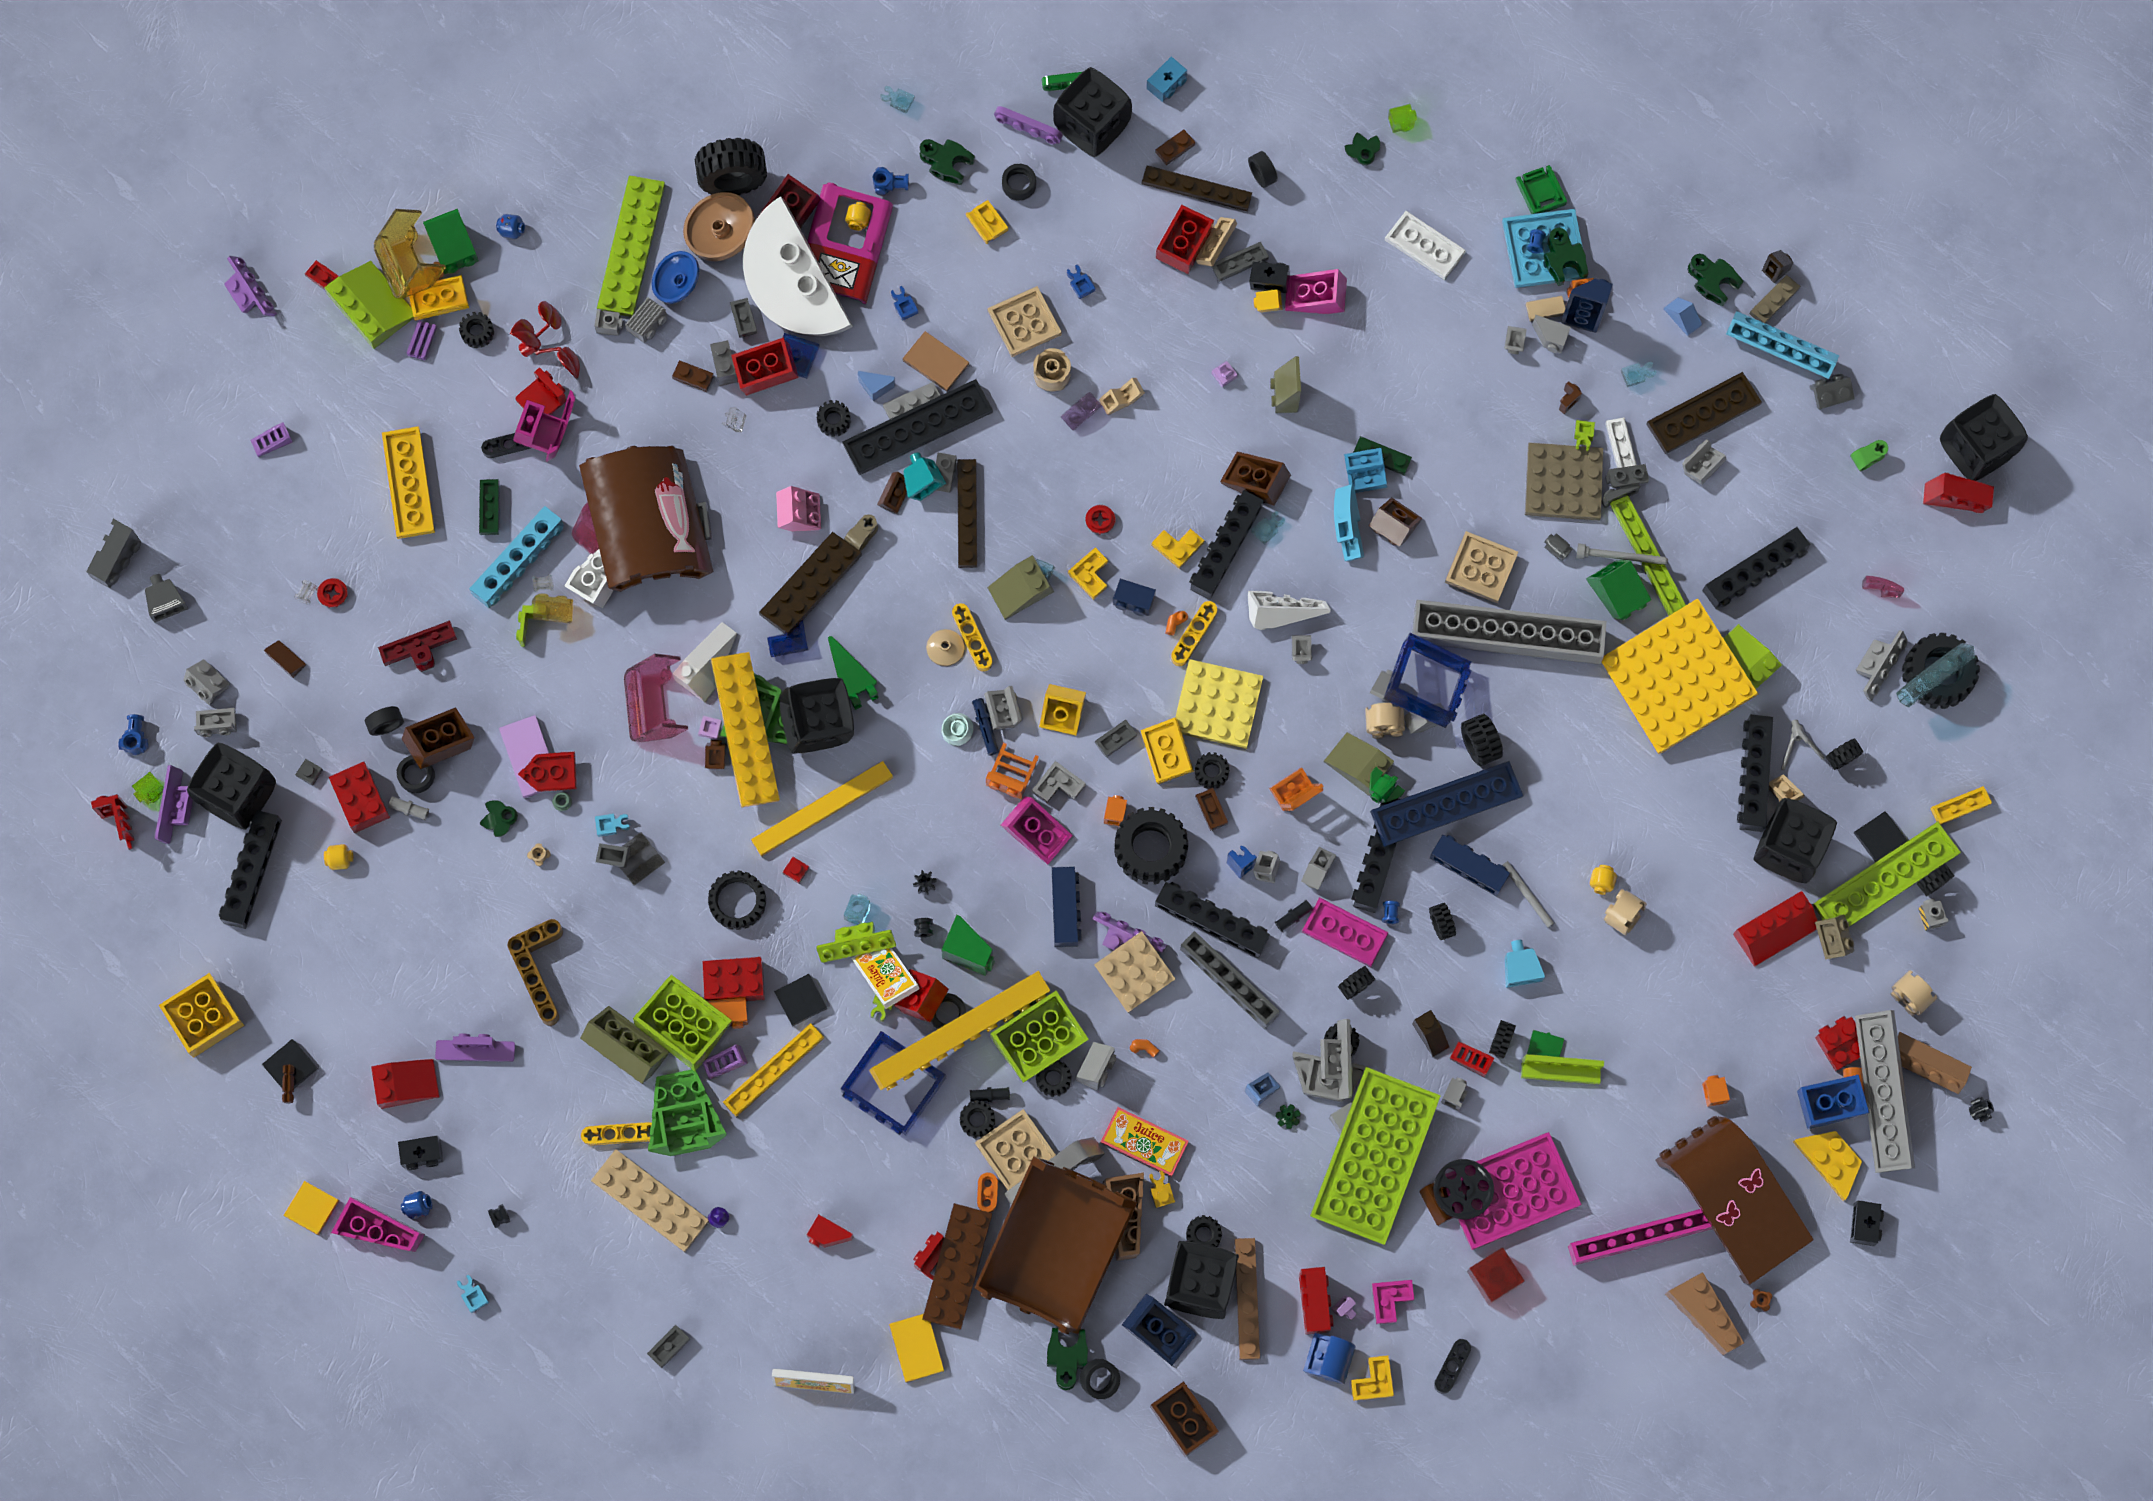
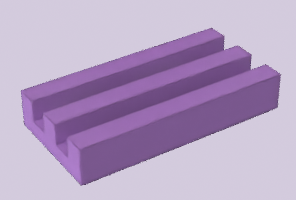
M418 320L407 350V356L422 360L426 359L437 329L435 324L430 325L427 322L423 323ZM422 327H423V330H422L420 339H419V341H418L416 350H415V352L413 353L414 348H415V345H416V342H417L418 337H419V334H420L421 329H422ZM430 329V332H429L427 341H426V343H425L423 352H422V354L420 355L419 352H420L421 347H422V345H423V342H424V339H425L427 330Z

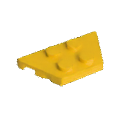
M1836 1131L1794 1140L1795 1146L1842 1201L1846 1200L1862 1163L1855 1152Z

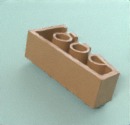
M1144 1172L1105 1178L1102 1183L1107 1186V1189L1115 1193L1118 1191L1137 1202L1115 1251L1116 1261L1133 1259L1140 1254Z
M1703 1272L1665 1294L1722 1355L1744 1344Z

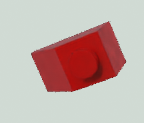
M819 1214L806 1234L807 1238L810 1239L808 1242L817 1248L820 1245L826 1248L852 1241L854 1238L851 1232Z

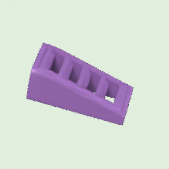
M284 422L250 440L258 457L293 442ZM279 433H282L284 437L280 438ZM272 436H275L277 441L273 442ZM266 439H268L270 442V445L268 446L265 442ZM259 442H262L263 449H260Z
M734 1045L703 1062L709 1079L748 1064L743 1049L739 1045ZM727 1056H729L731 1064H728V1061L726 1059ZM719 1059H721L723 1063V1068H721L720 1063L718 1061ZM712 1062H714L717 1069L715 1072L711 1066Z

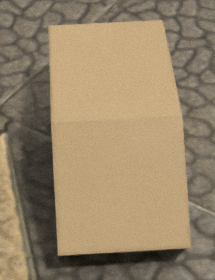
M1131 378L1121 388L1110 389L1099 401L1107 415H1110L1133 404L1145 392L1138 379Z

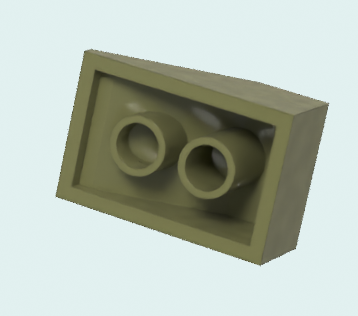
M1295 356L1274 371L1273 378H1270V389H1274V396H1271V406L1275 407V413L1298 412L1301 395L1299 356Z
M1033 555L1017 563L987 587L1005 620L1054 592L1041 566Z
M1347 732L1326 757L1324 763L1370 796L1369 787L1372 770L1377 767L1383 772L1382 776L1388 774L1393 767L1394 760L1374 746Z

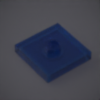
M784 333L783 337L790 344L798 376L807 379L820 345Z

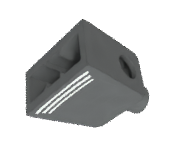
M155 574L150 577L152 586L145 588L149 616L154 623L188 610L186 603L170 579L163 581L161 574Z

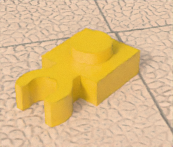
M1162 1170L1159 1171L1160 1178L1158 1180L1153 1178L1152 1173L1149 1174L1150 1181L1155 1184V1187L1150 1188L1156 1208L1175 1202L1170 1183H1163L1165 1175Z

